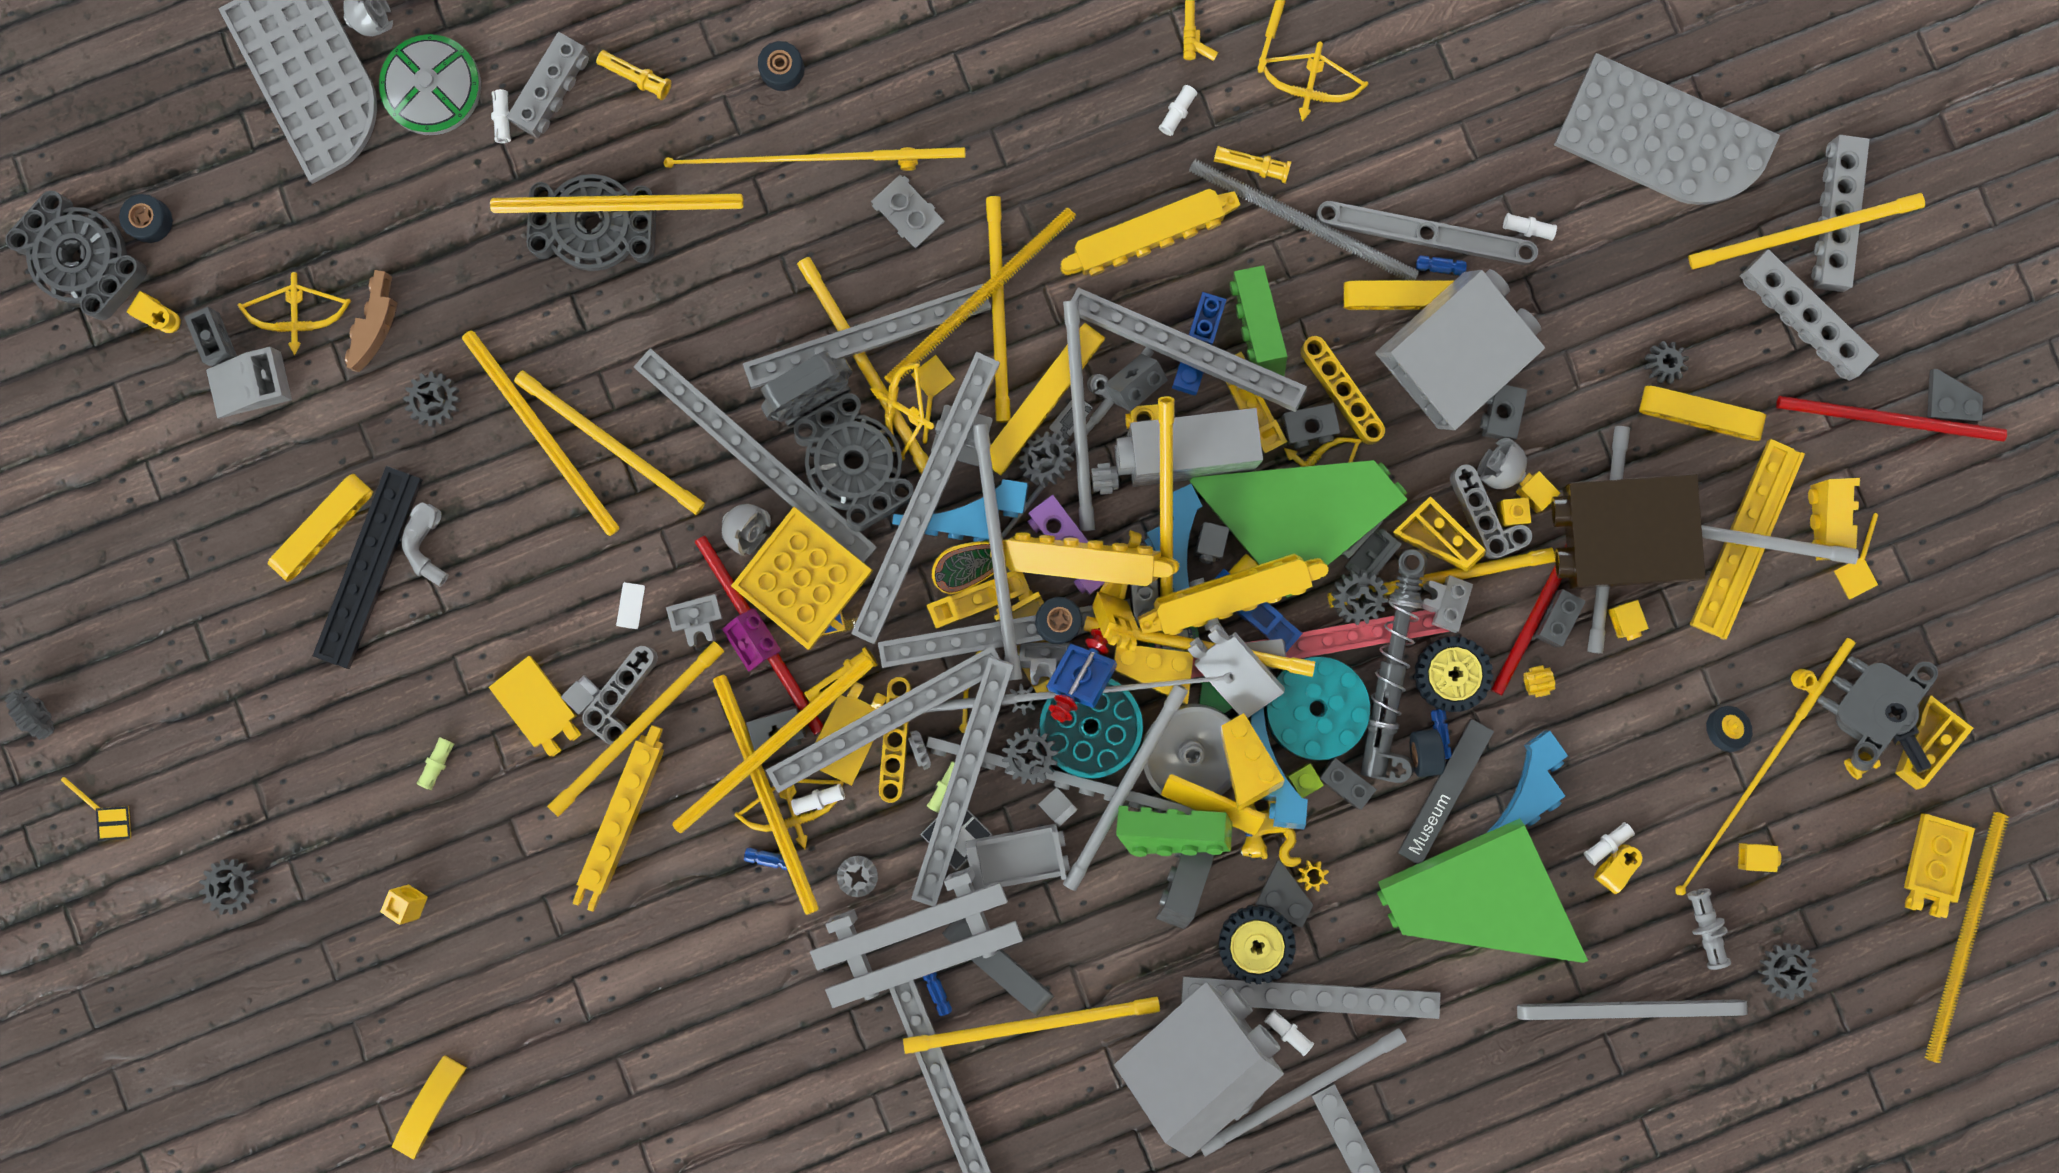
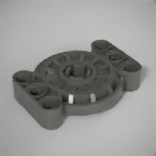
M596 174L580 175L569 179L560 185L555 192L544 182L533 184L529 191V197H539L540 193L544 191L549 193L548 197L654 195L646 186H637L629 193L617 181ZM609 184L617 187L620 191L616 192ZM657 210L528 212L527 247L539 259H548L555 252L567 264L587 271L605 270L623 261L629 254L636 261L647 263L651 261L655 253ZM541 216H547V222L542 226H538L537 220ZM591 216H598L602 223H599L591 232L585 229L586 220ZM648 220L646 228L637 229L639 221ZM540 241H546L544 249L537 251L536 244ZM639 245H647L646 251L643 254H636L635 251ZM564 255H571L573 258H575V262L566 258Z
M50 190L43 193L6 235V245L10 249L26 256L28 271L33 281L42 291L55 299L67 303L80 304L83 313L98 320L110 318L147 275L145 264L127 255L125 241L120 230L112 221L95 211L73 207L70 199L56 191ZM59 200L58 207L54 209L55 202ZM80 214H88L89 216H88V217H84V216H81ZM42 219L41 226L37 228L38 221ZM102 221H104L109 228H105L104 226H102ZM25 238L24 245L20 247L21 240ZM79 249L81 250L80 258L84 260L82 263L78 261L73 262L72 260L73 254ZM134 264V270L128 274L129 266ZM45 283L51 286V290L45 285ZM117 283V289L111 293L112 285ZM69 294L72 295L73 298L63 296ZM100 302V308L94 312V306Z
M827 351L818 353L764 385L761 391L765 401L761 405V410L767 420L785 421L787 427L793 426L801 418L849 393L851 389L848 386V380L853 370L844 358H831Z
M847 393L798 420L794 426V438L799 445L807 447L805 468L812 489L829 505L841 510H848L847 526L855 532H860L908 505L913 495V486L910 481L899 479L902 457L895 436L879 421L860 415L861 402L859 398L854 394ZM847 403L855 405L856 409L853 412H846L842 407ZM826 415L831 416L834 422L825 425L821 422V418ZM802 428H809L812 434L809 437H802L799 435V431ZM885 436L891 440L893 447L890 446ZM849 454L860 459L863 458L862 466L858 469L848 468L844 464L846 456ZM896 455L898 461L897 469L893 467V457ZM810 456L814 458V468L811 470L809 467ZM813 478H817L819 485L822 487L821 490L815 484ZM905 488L909 494L904 498H900L895 494V490ZM882 500L886 503L887 507L884 510H876L873 507V503ZM855 513H861L865 520L861 523H855L851 520V516Z

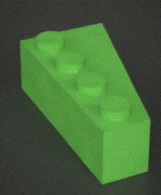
M1264 265L1234 271V278L1230 282L1232 296L1237 298L1238 304L1235 305L1238 319L1242 321L1243 327H1241L1243 340L1247 344L1248 361L1285 376L1287 353Z
M1119 806L1116 835L1130 854L1137 857H1144L1147 854L1170 856L1172 853L1192 856L1196 855L1197 852L1220 855L1222 852H1231L1232 821L1226 812L1192 810L1190 815H1186L1178 809H1168L1166 813H1158L1152 811V808L1141 807V812L1128 811V806Z

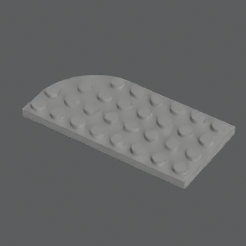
M233 0L218 8L309 182L314 184L353 162L362 152L373 132L377 115V98L373 82L330 1Z
M1596 53L1554 146L1679 202L1707 205L1728 200L1752 185L1765 170L1780 135Z

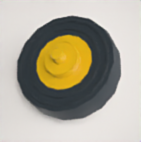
M1719 707L1707 719L1706 731L1709 739L1722 751H1738L1750 743L1753 736L1751 722L1747 715L1737 707Z

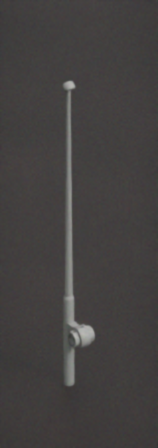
M1146 347L1141 354L1151 357L1154 352ZM1102 374L1090 376L1087 382L1090 392L1100 394L1104 398V401L1086 424L1087 435L1114 404L1104 386L1109 380ZM1100 381V386L1097 388V382ZM1075 440L1070 445L1073 452L1075 451ZM1041 483L1026 501L1025 511L1045 488ZM1018 513V518L1014 517L1001 533L1002 540L1021 518L1022 513Z
M1228 672L1224 676L1107 686L1103 693L1224 680L1229 684L1235 678L1231 672ZM1053 692L1017 695L1004 694L1001 705L1052 699L1058 694ZM976 697L946 700L925 713L973 708Z

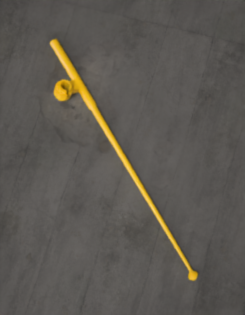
M906 147L901 148V150H874L873 152L673 160V158L666 157L664 166L672 168L674 164L873 159L875 161L898 160L901 170L912 171L916 169L918 159L965 158L966 150L965 147L933 149Z
M1846 638L1818 681L1815 674L1810 670L1798 669L1793 672L1791 676L1793 685L1798 689L1806 690L1809 693L1683 886L1680 885L1675 888L1677 895L1686 894V887L1800 722L1806 718L1817 699L1856 644L1852 639Z

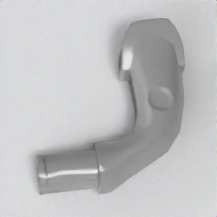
M422 502L415 506L410 514L411 518L402 536V549L416 575L419 577L424 576L441 587L447 581L449 575L433 565L431 560L419 551L425 536L440 523L441 511L431 504Z

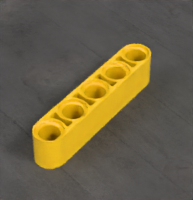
M1347 281L1343 283L1344 309L1423 310L1454 281Z
M1318 336L1309 337L1301 347L1302 358L1359 439L1367 445L1377 443L1385 434V427L1326 342ZM1307 345H1317L1319 354H1310L1307 350ZM1322 365H1331L1334 369V374L1331 376L1325 375L1322 371ZM1338 385L1346 386L1349 393L1348 396H1340L1337 393L1336 387ZM1354 405L1360 406L1363 410L1362 417L1354 416L1351 412V407ZM1367 426H1373L1377 429L1378 435L1376 438H1371L1367 435Z
M1656 386L1644 387L1639 412L1645 415L1752 441L1761 440L1766 420V414Z
M355 474L346 477L271 556L268 565L286 582L293 580L371 498L373 491Z
M895 677L888 683L886 704L900 697L893 692L895 683L904 682L907 688L905 693L912 690L911 684L907 679ZM909 721L883 735L879 795L882 800L888 803L896 802L903 795ZM894 732L902 736V743L898 747H893L889 743V736ZM891 758H896L900 762V769L896 773H892L887 769V761ZM887 784L897 786L898 794L895 798H889L885 795L884 789Z

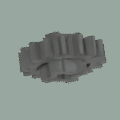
M430 371L427 378L426 375L421 373L419 374L420 381L411 379L414 386L412 388H405L410 393L409 396L403 397V400L410 404L405 407V410L413 412L410 418L413 420L419 419L418 423L425 426L427 421L428 425L432 428H435L436 422L444 426L445 418L454 419L451 415L452 411L459 412V409L455 407V403L461 402L460 398L455 397L459 389L452 387L454 381L451 379L446 380L444 374L440 373L437 377L436 373ZM445 390L448 395V401L445 399L444 396ZM424 396L429 398L435 397L440 403L429 402ZM417 398L420 402V408L417 406ZM444 409L442 412H440L439 414L435 415V413H436L437 411H440V410Z
M1045 431L1044 437L1036 434L1034 442L1029 439L1027 442L1030 446L1028 448L1022 447L1021 450L1025 455L1019 457V460L1023 463L1019 468L1024 472V476L1038 486L1041 483L1044 487H1047L1049 481L1054 485L1057 484V477L1064 479V470H1071L1067 465L1068 462L1074 461V458L1070 455L1073 449L1068 445L1069 442L1055 432L1051 435L1048 431Z
M1361 569L1359 574L1351 570L1350 577L1343 574L1341 575L1343 582H1335L1338 591L1331 592L1333 598L1336 599L1332 601V605L1334 608H1337L1336 612L1340 617L1344 615L1343 618L1346 622H1350L1353 618L1356 625H1359L1360 619H1363L1368 624L1369 617L1378 618L1376 613L1378 610L1385 611L1382 603L1388 602V598L1383 594L1387 593L1388 589L1383 585L1384 582L1380 577L1376 578V574L1373 571L1367 575L1364 569ZM1368 583L1374 586L1375 592L1369 589ZM1344 602H1347V604H1350L1351 607H1352V610H1350V609H1348L1347 607H1345Z
M16 689L6 696L4 701L9 709L8 714L22 732L28 731L32 737L36 736L39 740H44L54 733L55 727L53 726L54 722L51 720L52 715L38 697L35 699L28 692L24 693L22 689Z
M1029 728L1024 729L1023 736L1020 732H1015L1016 740L1007 739L1008 744L1011 746L1002 750L1008 754V757L1002 759V762H1009L1010 765L1005 769L1006 772L1013 770L1015 773L1012 779L1015 780L1022 777V784H1026L1028 779H1031L1032 785L1037 784V777L1042 781L1047 780L1045 773L1053 774L1054 770L1051 768V765L1058 764V761L1053 759V756L1059 754V751L1052 750L1051 748L1056 742L1047 741L1048 733L1039 736V729H1035L1033 734H1031ZM1029 739L1026 747L1017 748L1020 742ZM1040 743L1045 747L1047 755L1043 754L1039 748ZM1033 750L1032 754L1040 759L1032 760L1029 763V758L1025 757L1023 753ZM1014 758H1017L1021 763V770L1016 765ZM1036 765H1045L1041 771L1032 774Z
M228 859L220 860V864L212 863V870H205L203 872L207 879L199 881L200 884L205 885V889L199 891V894H206V898L202 901L203 904L211 903V911L219 908L220 915L227 914V912L232 915L236 914L238 910H246L245 903L250 904L254 902L251 894L258 893V890L253 888V884L258 883V879L251 878L255 871L246 870L248 863L245 862L238 865V859H231L230 862ZM224 870H232L228 875L221 874ZM230 898L238 900L233 904L225 903Z
M1783 942L1782 948L1779 945H1773V953L1769 951L1764 952L1768 959L1760 960V963L1765 965V967L1758 970V973L1765 975L1761 983L1769 985L1768 992H1776V997L1782 999L1786 995L1787 999L1794 1000L1795 994L1803 998V990L1812 991L1809 983H1817V979L1812 977V974L1819 971L1811 966L1816 960L1811 957L1807 958L1810 953L1808 950H1801V946L1793 944L1791 947L1790 943ZM1794 955L1800 959L1803 965L1797 963V958ZM1790 967L1796 969L1794 971L1788 972L1787 975L1780 973L1785 972V970H1789ZM1774 977L1780 979V985L1775 981Z

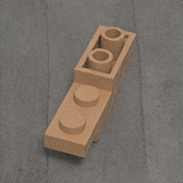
M374 271V277H371L369 281L370 298L364 307L366 319L355 318V324H352L350 328V339L352 340L350 349L345 354V362L347 368L354 372H360L376 355L390 330L395 316L397 302L388 298L392 276L385 271Z

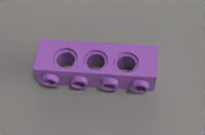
M1053 495L1028 513L1031 519L1027 522L1035 533L1040 531L1043 535L1054 536L1055 540L1063 541L1064 538H1077L1080 543H1088V540ZM1051 520L1058 521L1061 525L1060 531L1050 533L1046 528L1047 523ZM1078 578L1074 581L1082 594L1087 592L1089 596L1105 583L1104 581Z

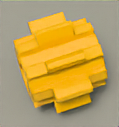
M1536 666L1529 668V672L1524 673V683L1528 695L1535 694L1537 698L1550 695V691L1555 690V680L1550 667Z
M1306 860V867L1304 869L1298 868L1302 876L1297 879V882H1305L1304 890L1308 891L1313 886L1319 892V885L1321 883L1328 884L1324 880V875L1329 871L1320 869V861H1317L1312 866L1311 862ZM1312 869H1316L1315 874L1318 875V879L1313 883H1309L1310 878L1307 876V873Z

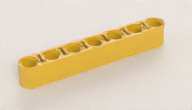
M1084 323L1079 328L1082 369L1105 340L1103 335L1087 323ZM1068 344L991 444L992 469L1000 476L1007 470L1020 453L1022 447L1026 445L1027 441L1070 387Z

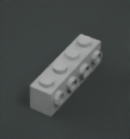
M560 32L556 34L507 115V118L513 125L536 138H539L541 133L544 134L547 131L553 113L560 110L564 95L574 87L576 75L588 63L589 53L583 45Z

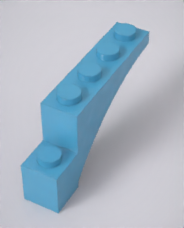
M1002 479V484L995 489L998 513L999 510H1003V516L1018 518V513L1024 514L1029 484ZM982 497L966 506L951 511L933 514L925 534L938 536L940 531L948 533V538L963 540L965 535L973 537V542L988 541L989 535L984 498ZM894 514L892 524L899 527L904 515Z
M1192 484L1173 492V559H1176L1180 566L1178 572L1173 574V592L1189 588L1187 573L1189 535L1195 514L1202 507ZM1159 526L1147 532V539L1144 540L1145 545L1153 547L1154 551H1160Z
M1263 707L1251 715V725L1283 776L1284 784L1283 787L1260 800L1275 801V803H1270L1269 819H1274L1273 827L1304 830L1308 799H1303L1296 792L1276 761L1266 731Z
M1543 731L1524 744L1526 757L1516 791L1503 814L1487 833L1519 818L1524 825L1529 827L1541 819L1539 816L1546 810L1550 812L1562 804L1560 800L1565 795L1548 770L1550 769L1553 772L1564 764L1562 760L1568 757V755L1551 731Z

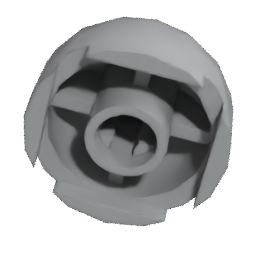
M344 0V20L356 32L364 36L373 37L392 29L393 20L388 21L386 12H391L386 0Z
M1510 438L1498 440L1496 442L1498 447L1494 451L1489 449L1477 468V473L1481 475V482L1491 488L1502 490L1510 488L1515 484L1521 483L1526 476L1527 457L1525 452Z
M740 504L724 515L722 520V538L728 547L742 556H745L744 553L751 555L760 548L767 537V534H763L766 525L770 527V514L758 506Z

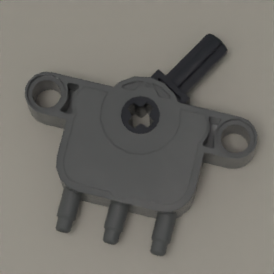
M1849 656L1847 663L1861 672L1862 675L1854 685L1838 676L1832 679V682L1837 687L1848 693L1840 705L1822 695L1817 699V702L1835 714L1836 723L1842 731L1859 741L1851 756L1852 765L1860 771L1870 770L1891 744V741H1893L1895 746L1898 744L1902 745L1917 773L1929 770L1931 764L1916 739L1919 734L1916 724L1919 719L1918 706L1931 690L1938 677L1936 666L1930 662H1920L1906 677L1886 664L1875 663L1869 666L1860 659ZM1917 673H1927L1931 679L1928 681L1922 680L1918 677ZM1890 713H1892L1894 716L1899 715V719L1897 720L1896 717L1890 718ZM1866 752L1871 756L1872 760L1863 761L1859 758L1858 753Z

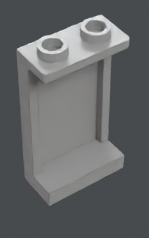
M1056 824L966 841L969 867L972 866L975 873V878L972 881L974 890L977 891L999 882L1002 887L1058 876H1061L1062 880L1067 879L1065 871H1069L1070 866L1068 856H1062L1061 847L1066 846L1063 831L1058 832Z

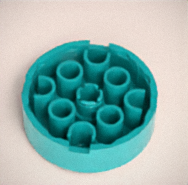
M1326 657L1305 658L1304 660L1315 662L1313 677L1281 670L1275 677L1283 685L1285 691L1282 695L1264 706V716L1275 741L1289 753L1312 760L1335 758L1353 748L1363 736L1370 717L1368 692L1360 677L1344 663ZM1314 701H1318L1322 705V713L1318 716L1310 712V705Z
M1110 679L1107 686L1121 685L1113 679ZM1128 690L1102 693L1095 708L1075 701L1078 709L1070 711L1073 718L1071 721L1065 720V722H1060L1051 716L1052 712L1049 710V706L1056 705L1057 702L1054 698L1047 699L1040 717V736L1048 733L1047 741L1056 742L1051 748L1052 750L1059 751V754L1054 755L1053 759L1058 761L1057 766L1064 771L1083 778L1104 777L1123 768L1138 750L1142 738L1143 721L1138 704ZM1088 719H1094L1098 723V730L1094 734H1088L1084 730V723Z

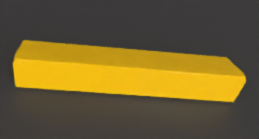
M1173 774L1167 777L1161 791L1162 796L1196 811L1226 812L1232 821L1233 827L1252 835L1257 834L1266 817L1264 813L1250 807H1246L1238 812L1236 801Z

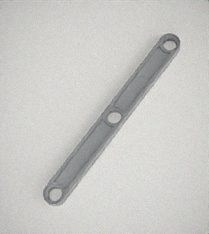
M1333 201L1323 202L1316 212L1317 220L1320 223H1325V226L1328 225V227L1331 226L1333 228L1518 265H1529L1538 255L1537 246L1528 240ZM1325 207L1332 208L1335 212V217L1331 220L1324 219L1321 215L1322 209ZM1421 228H1431L1433 238L1430 240L1423 239L1420 235ZM1521 247H1528L1532 251L1530 259L1525 260L1520 257L1519 249Z
M1747 1001L1517 1005V1019L1741 1016L1748 1014Z

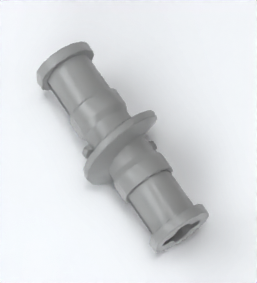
M1702 888L1687 894L1688 899L1692 901L1695 920L1699 925L1698 928L1692 930V933L1702 936L1703 948L1706 950L1709 960L1707 963L1708 969H1722L1731 965L1730 958L1726 956L1722 937L1728 931L1723 926L1725 920L1723 918H1716V912L1710 899L1711 890Z

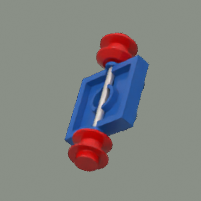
M1100 628L1091 630L1093 639H1086L1085 643L1089 650L1070 643L1047 684L1048 691L1058 694L1054 697L1057 704L1050 705L1049 710L1052 712L1051 716L1060 722L1072 720L1073 717L1070 711L1078 709L1075 701L1095 708L1117 667L1115 660L1100 655L1108 654L1109 649L1106 647L1108 641L1103 637Z

